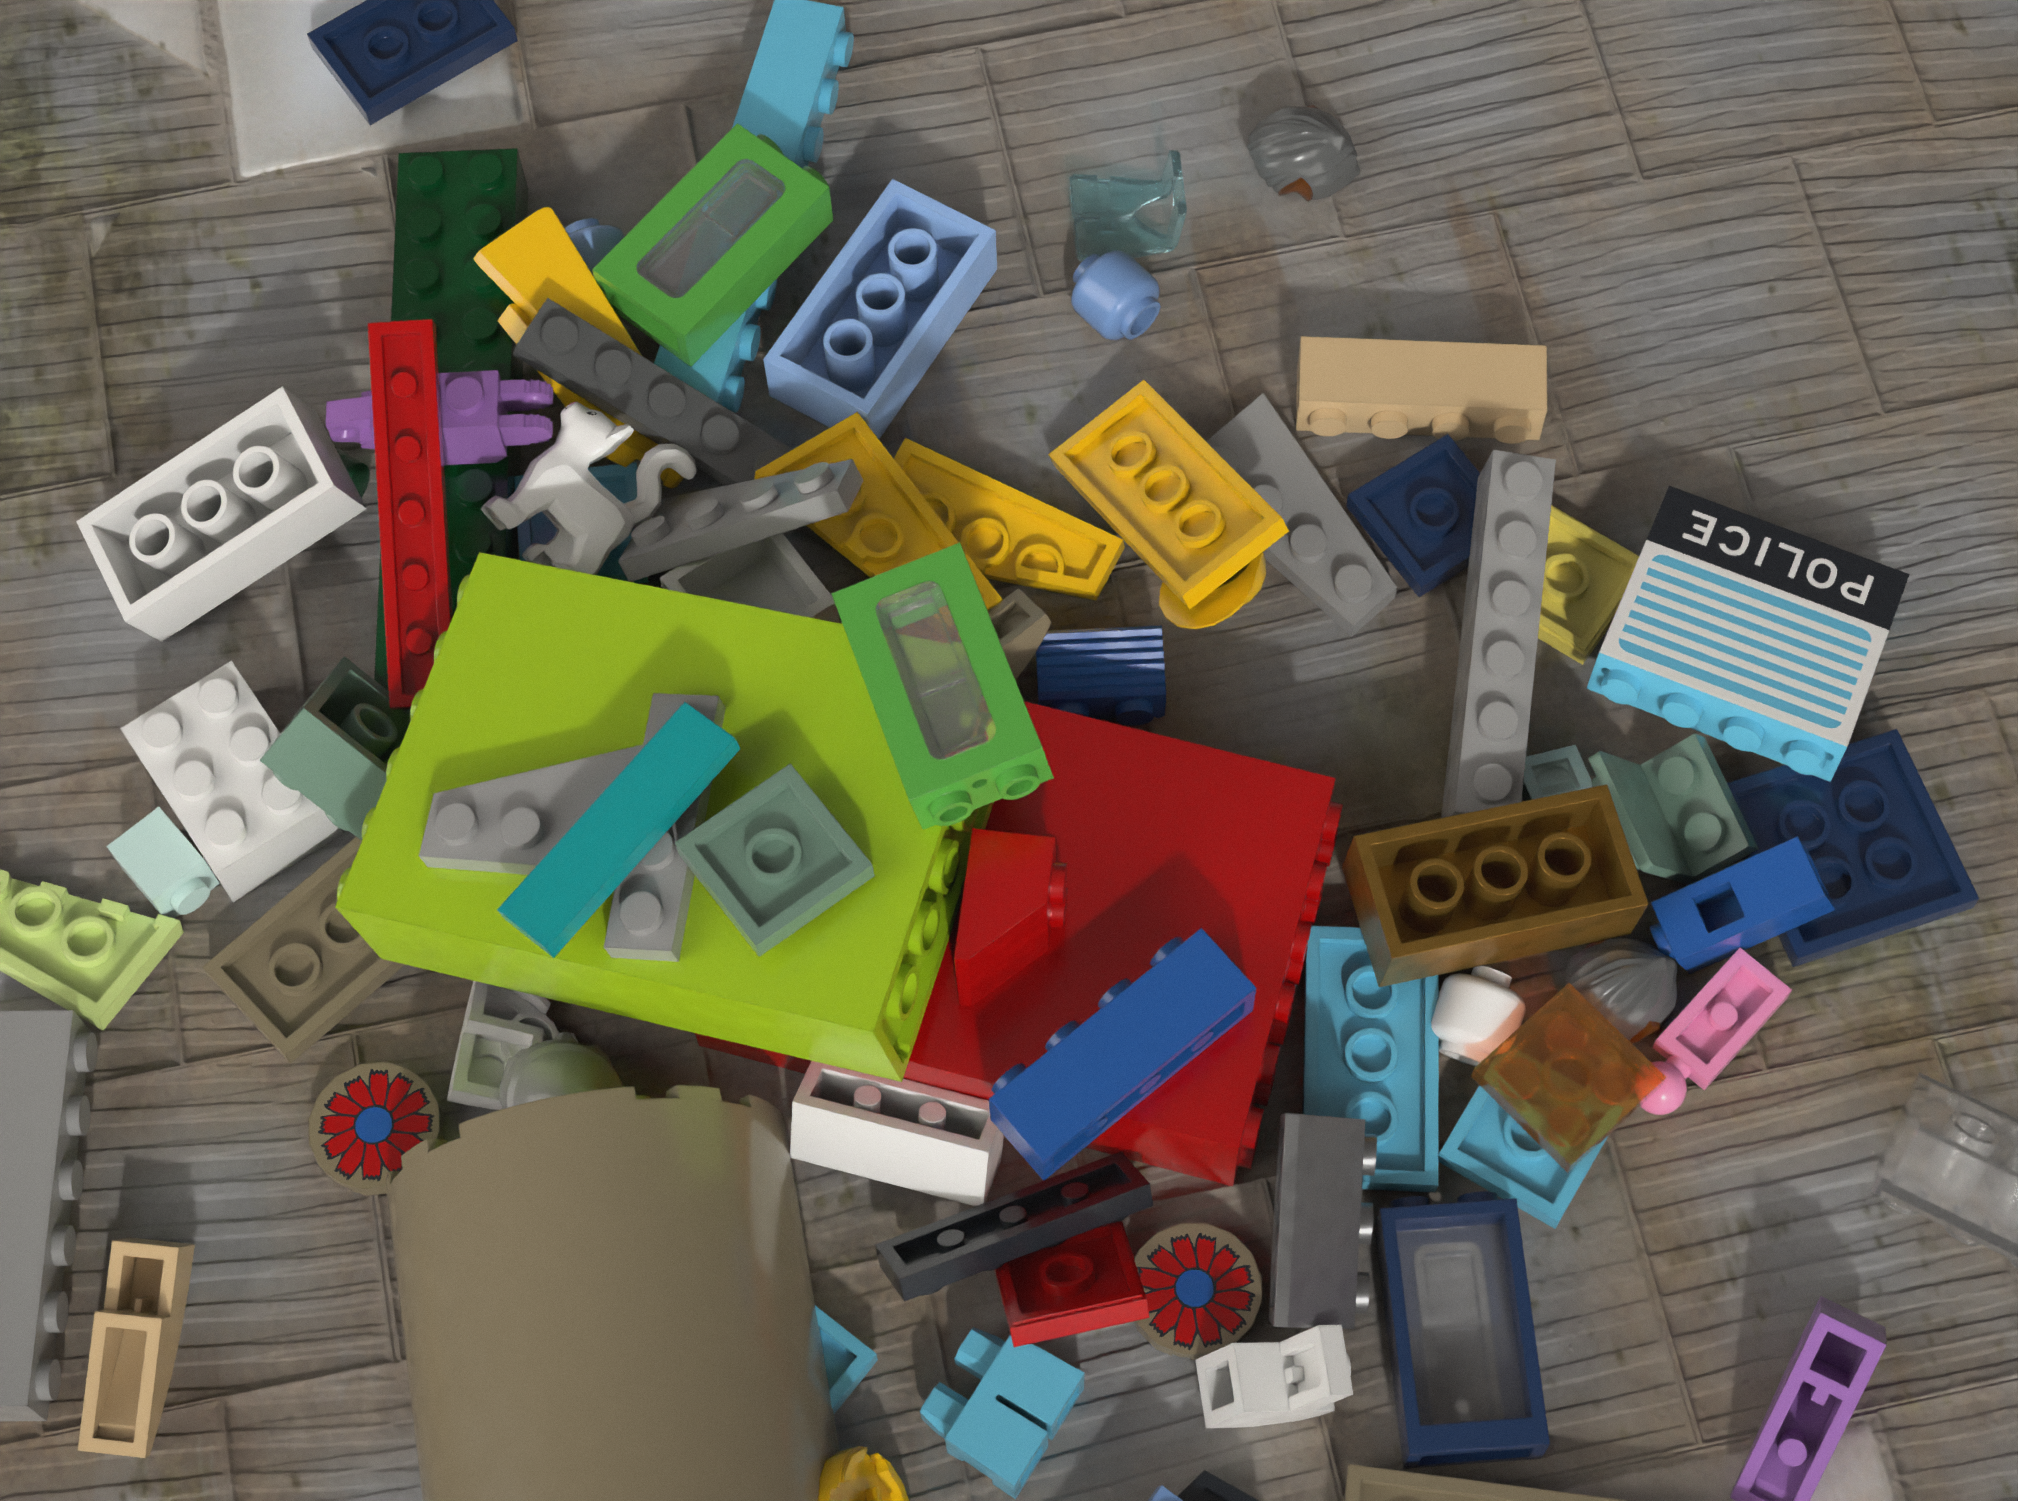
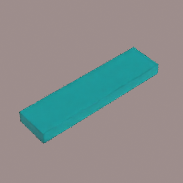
M684 702L502 903L497 911L508 923L554 958L741 748L736 739L688 703Z

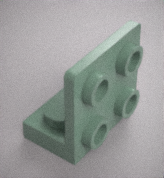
M1694 733L1641 765L1603 751H1599L1589 757V762L1596 775L1591 781L1592 787L1608 785L1637 870L1641 869L1649 874L1691 885L1721 871L1759 849L1705 737Z

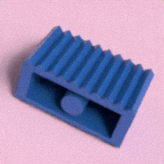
M1162 625L1047 631L1036 651L1038 705L1095 719L1109 721L1115 718L1119 724L1126 726L1147 724L1154 717L1161 718L1165 716L1166 683Z

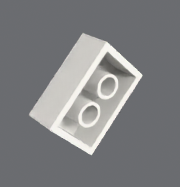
M232 661L120 728L233 903L344 834L342 829L335 826L327 818L321 808L299 791L284 786L275 777L273 771L259 761L281 733Z

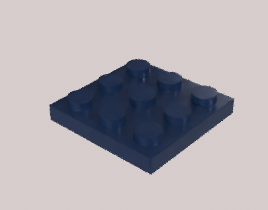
M1897 729L1848 744L1831 782L1813 775L1798 773L1789 766L1783 765L1727 783L1759 848L1744 857L1743 860L1798 836L1808 849L1836 909L1778 935L1792 967L1972 909L1979 900L1978 894Z

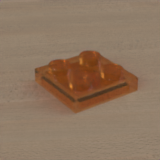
M1570 983L1562 988L1473 1069L1471 1075L1567 1173L1662 1087L1667 1078Z

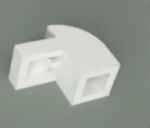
M1318 1325L1281 1342L1231 1343L1195 1360L1206 1428L1255 1427L1309 1419L1335 1411L1334 1402L1353 1395L1350 1377L1351 1362L1345 1348L1342 1325Z

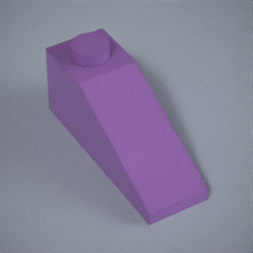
M1820 1296L1788 1362L1732 1489L1731 1499L1735 1501H1810L1887 1345L1886 1329L1884 1326Z

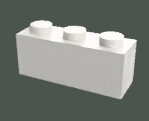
M811 1061L792 1102L790 1158L972 1206L985 1203L1001 1163L1004 1139L1003 1133L990 1120L988 1100L906 1079L899 1082Z

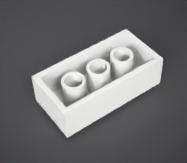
M282 386L76 522L124 621L163 642L367 508L317 412Z

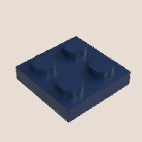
M1449 434L1347 496L1346 507L1418 597L1423 596L1469 566L1477 483L1480 472Z

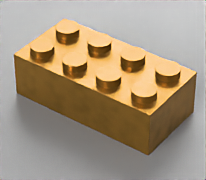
M1607 784L1356 835L1352 840L1342 866L1379 987L1629 935L1649 905Z

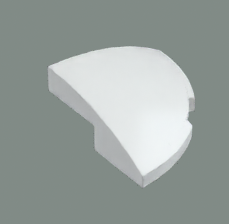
M473 981L456 1052L447 1101L501 1110L502 1105L499 1098L500 1082L508 1059L515 1056L521 1049L529 1048L535 1043L553 1040L559 1034L554 1022L546 1016L551 1002L545 997ZM571 1033L576 1042H578L574 1033Z

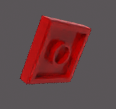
M1122 1221L1099 1226L1068 1238L1060 1245L1042 1248L1006 1262L1003 1266L994 1270L1013 1347L1150 1318L1147 1298Z

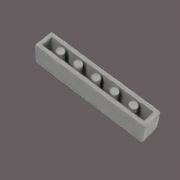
M1493 450L1478 477L1441 818L1518 803L1522 800L1556 459Z
M74 1010L0 1011V1422L47 1421L49 1400H56L60 1391L61 1368L58 1359L54 1358L57 1333L64 1332L68 1321V1298L66 1293L62 1291L64 1267L70 1266L73 1263L76 1251L75 1230L69 1223L72 1200L80 1198L83 1188V1168L80 1160H77L79 1136L86 1135L90 1125V1103L88 1097L84 1095L86 1073L94 1071L98 1053L95 1034L89 1030Z

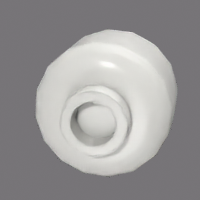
M1486 966L1473 967L1471 975L1458 973L1450 975L1444 980L1431 1021V1028L1439 1037L1440 1053L1481 1068H1488L1491 1060L1508 1054L1514 1046L1526 1011L1523 998L1515 991L1509 989L1512 980L1509 975Z

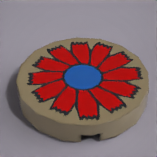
M388 1062L359 1064L335 1076L317 1096L308 1119L309 1145L322 1171L340 1186L347 1187L353 1192L366 1196L387 1194L386 1178L388 1172L401 1171L403 1169L401 1156L425 1139L444 1138L443 1112L429 1085L409 1068Z
M1180 1223L1157 1232L1138 1250L1134 1260L1147 1298L1150 1318L1137 1320L1134 1323L1137 1331L1155 1349L1171 1356L1174 1354L1179 1357L1196 1360L1231 1343H1240L1251 1333L1262 1305V1276L1252 1252L1232 1233L1209 1223Z

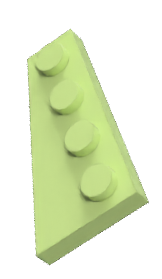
M0 869V971L67 1010H74L80 1018L101 1030L108 1026L184 933L181 922L178 919L160 914L154 919L130 912L128 905L104 898L101 903L70 895L67 888L44 881L38 886L13 879L8 871Z

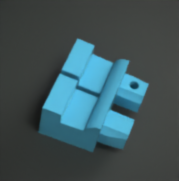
M973 1327L958 1349L954 1360L956 1365L979 1378L981 1382L969 1400L939 1382L921 1407L920 1416L929 1427L945 1439L948 1454L958 1460H964L992 1479L993 1485L1016 1500L1047 1450L1048 1439L1053 1440L1084 1390L1085 1373L1034 1344L1013 1347L1011 1335L1005 1342L995 1335Z

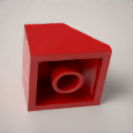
M972 828L954 955L959 1005L974 1006L1048 951L1051 927L1064 928L1068 888H1066L1068 863L1056 862L1055 837Z

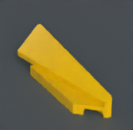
M551 207L537 210L483 247L473 258L478 266L514 302L508 305L498 319V322L516 345L546 299L549 298L641 355ZM538 371L546 383L551 384L554 393L565 407L573 402H578L589 409L602 412L615 425H624L623 422ZM634 430L632 435L606 458L627 467L636 459L641 461L644 454L658 444ZM666 468L660 475L663 485L669 488L677 487L684 478L671 468Z

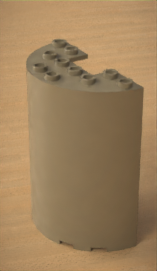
M676 1085L666 1092V1098L655 1099L645 1095H635L634 1086L592 1090L523 1103L467 1120L459 1124L460 1138L450 1142L443 1139H425L401 1156L403 1169L401 1171L388 1172L386 1191L423 1501H818L819 1478L827 1459L840 1452L831 1405L820 1330L817 1322L815 1300L784 1116L777 1107L768 1101L750 1094L740 1098V1104L722 1101L720 1088Z

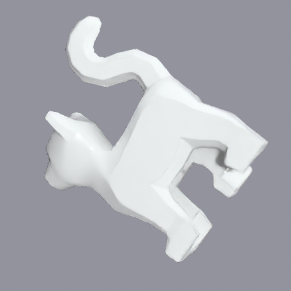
M573 402L561 411V427L555 444L530 462L516 491L508 499L499 496L492 497L483 505L481 510L499 530L516 527L535 514L543 512L558 530L554 538L547 544L533 543L522 554L524 559L531 563L596 575L610 552L622 543L634 528L644 521L651 519L660 507L662 494L660 475L662 471L666 468H671L689 480L694 478L697 469L695 460L686 449L676 444H658L644 454L636 470V499L622 503L599 483L588 470L590 464L613 453L618 446L632 435L634 429L628 423L617 426L602 412L589 409L578 402Z

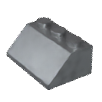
M1291 1113L1280 1115L1268 1320L1274 1327L1313 1328L1318 1325H1342V1329H1354L1355 1313L1367 1314L1369 1272H1357L1359 1244L1371 1245L1373 1203H1361L1362 1175L1374 1176L1377 1136L1375 1134H1365V1119Z

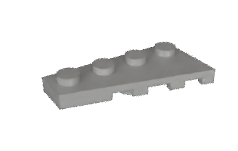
M1264 393L1258 396L1206 441L1283 518L1289 532L1263 552L1265 559L1351 637L1395 599L1397 586Z
M853 459L831 464L820 462L803 470L661 499V505L652 518L644 521L632 531V539L618 560V563L629 582L848 512L864 480Z

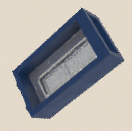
M1478 1191L1460 1195L1457 1197V1203L1430 1205V1199L1422 1196L1403 1197L1391 1201L1389 1208H1380L1374 1228L1403 1469L1541 1459L1550 1445L1517 1198L1498 1200L1495 1192Z

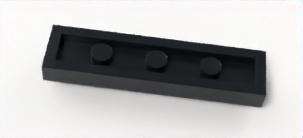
M1120 1151L875 1244L879 1266L904 1302L918 1296L930 1295L946 1285L983 1271L998 1269L1006 1262L1042 1248L1060 1245L1068 1238L1105 1224L1120 1222L1128 1215L1153 1206L1151 1187L1145 1177Z

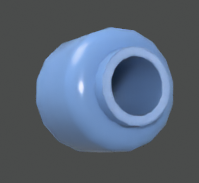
M1114 250L1102 256L1092 254L1081 262L1073 274V281L1076 283L1071 296L1073 309L1106 339L1118 340L1125 337L1131 340L1137 338L1151 326L1159 314L1161 308L1158 302L1160 288L1157 280L1129 254L1123 251Z

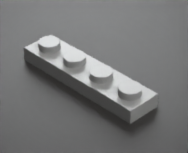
M653 693L643 747L684 702L722 728L726 708L720 697ZM712 782L615 889L604 942V948L611 958L679 962L695 875L678 854L675 842L705 822Z

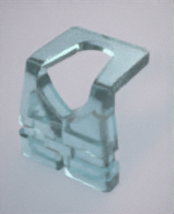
M1169 150L1160 180H1141L1110 176L1109 179H1099L1097 175L1073 174L1069 178L1068 188L1071 215L1074 218L1076 258L1081 262L1092 254L1102 256L1114 250L1123 251L1132 258H1139L1170 252L1177 247L1187 214L1181 158L1178 150ZM1173 191V207L1167 234L1149 228L1135 216L1144 206L1167 198Z

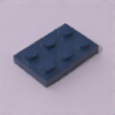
M366 0L307 33L312 49L369 125L376 123L518 41L514 26L494 0Z

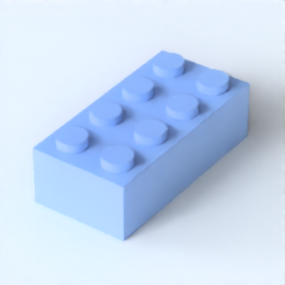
M892 179L764 357L763 361L769 396L828 427H832L858 412L877 438L880 439L997 270L996 230Z

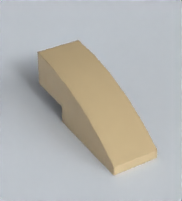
M131 1237L112 1240L104 1309L94 1312L78 1451L140 1458L150 1456L165 1405L179 1345L195 1244Z

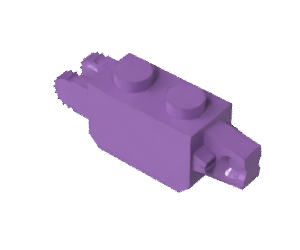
M498 370L438 373L444 465L497 463L507 457V446L544 443L549 441V438H552L553 422L550 421V418H545L546 416H540L539 414L508 415L509 411H530L531 409L538 410L550 407V404H553V387H551V384H547L546 381L542 382L539 379H531L530 381L525 379L501 381ZM371 390L362 392L361 397L326 401V428L333 442H359L361 448L375 449Z

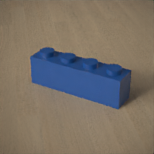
M1202 928L1186 941L1181 937H1176L1166 943L1151 959L1150 965L1152 968L1133 983L1128 978L1116 983L1098 1002L1099 1011L1081 1025L1074 1020L1061 1027L1046 1043L1045 1049L1047 1052L1028 1068L1023 1063L1013 1066L993 1085L992 1092L994 1095L989 1098L990 1120L1043 1181L1253 1011L1256 987Z

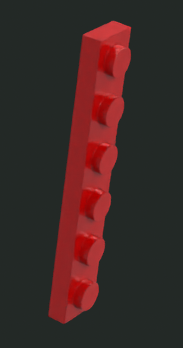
M433 319L368 323L389 704L393 710L411 709L416 693L424 689L434 665V650L437 640L443 632L448 630L453 618L436 324Z

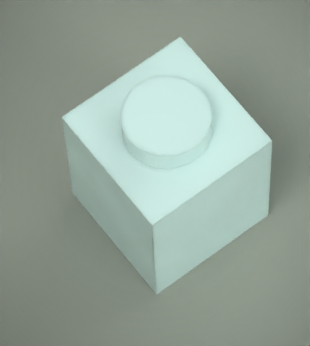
M157 807L106 846L123 871L160 915L175 919L179 915H186L195 911L208 899L210 891L220 884L204 858L160 807Z

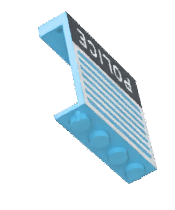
M1669 486L1599 651L1586 689L1602 694L1615 703L1628 704L1665 718L1675 726L1691 728L1725 741L1735 749L1751 751L1780 762L1798 773L1813 775L1831 782L1848 747L1910 574Z

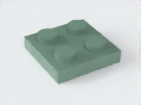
M791 764L675 842L680 857L759 957L875 876L872 863Z

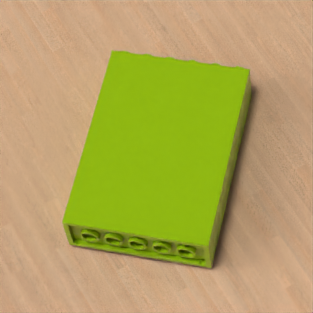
M479 552L471 574L466 575L459 586L457 608L450 626L437 640L434 650V665L424 689L416 693L412 701L410 710L411 721L402 744L392 752L386 768L387 780L377 805L369 810L364 819L362 842L352 866L343 872L337 888L338 901L335 908L377 955L384 960L902 1082L963 898L972 828L985 830L994 802L973 810L969 817L959 823L949 826L934 825L927 829H922L909 802L844 626L841 623ZM891 633L885 635L924 741L932 757L946 759L987 743L995 736L996 727L965 648ZM653 693L708 695L720 697L726 708L722 729L736 739L741 749L712 780L705 821L791 764L872 863L875 876L760 957L695 876L679 962L610 957L604 948V942L614 896L613 891L553 958L508 923L497 911L528 875L427 867L419 857L434 793L643 745Z

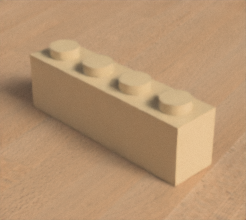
M1301 336L1297 365V431H1312L1320 436H1336L1343 432L1373 433L1375 436L1385 439L1399 438L1404 435H1425L1440 439L1449 434L1454 441L1466 437L1495 438L1500 442L1509 444L1521 443L1526 440H1540L1547 413V346Z

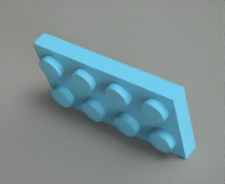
M1312 926L1305 959L1302 1114L1365 1119V1134H1375L1377 1136L1375 1174L1374 1176L1362 1175V1189L1436 1193L1438 1188L1439 1037L1433 1032L1431 1021L1439 998V975L1379 987L1361 928Z

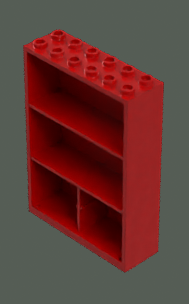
M1024 701L1054 778L1040 783L1036 790L1022 798L995 801L985 830L1055 837L1056 862L1068 863L1066 881L1068 898L1064 928L1051 927L1048 951L974 1006L959 1005L954 955L962 905L961 901L903 1079L989 1101V1098L994 1095L992 1092L993 1085L1006 1071L1019 1063H1023L1028 1068L1047 1052L1045 1049L1046 1043L1061 1027L1074 1020L1079 1025L1084 1023L1100 1010L1098 1002L1111 987L1126 978L1132 983L1152 968L1150 965L1151 959L1166 943L1176 937H1181L1186 941L1202 928L1256 987L1253 1011L1085 1148L1111 1155L1122 1151L1128 1159L1233 1187L1238 1166L1249 1169L1252 1167L1264 1109L1254 1107V1104L1267 1107L1280 1052V1046L1270 1043L1284 1044L1291 1017L1296 984L1299 985L1311 928L1316 921L1327 867L1330 866L1335 848L1339 821L1343 809V804L1332 802L1336 778ZM695 1033L698 1045L701 1047L806 1074L811 1060Z

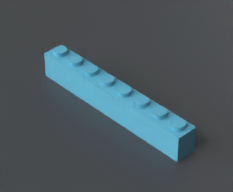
M774 0L733 123V127L738 123L755 136L762 134L769 137L778 145L785 157L801 168L808 166L809 162L816 163L820 157L824 136L823 128L820 127L824 114L832 115L835 110L839 91V83L835 78L839 66L847 67L852 56L854 36L853 33L846 32L844 7L809 0ZM743 172L704 211L676 298L684 296L764 215L780 196L746 172ZM777 279L692 367L661 345L654 364L728 410L737 413L741 406L745 385L744 377H741L745 361H754L757 355L761 337V328L757 323L761 310L769 311L773 305Z

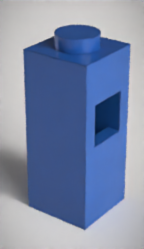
M1797 836L1651 902L1659 922L1651 925L1650 930L1659 951L1676 959L1689 974H1692L1732 956L1739 948L1746 950L1836 909L1808 849Z

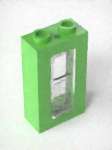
M737 123L592 269L594 278L619 316L692 367L833 221L830 187L824 177L815 169L809 166L801 168L785 157L778 145L769 137L762 134L755 136Z
M960 543L831 593L909 802L923 830L934 825L949 826L959 823L969 817L973 810L1000 799L1014 800L1022 798L1036 790L1040 783L1054 778Z

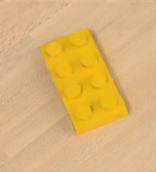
M1142 380L1048 454L1056 469L1189 610L1289 532L1283 518L1145 380Z

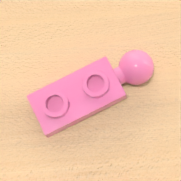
M1739 948L1656 1039L1652 1048L1667 1060L1665 1062L1657 1061L1646 1064L1636 1073L1632 1090L1638 1105L1645 1111L1655 1115H1665L1675 1111L1685 1099L1687 1092L1685 1080L1687 1077L1705 1091L1785 1002L1792 989L1743 949Z

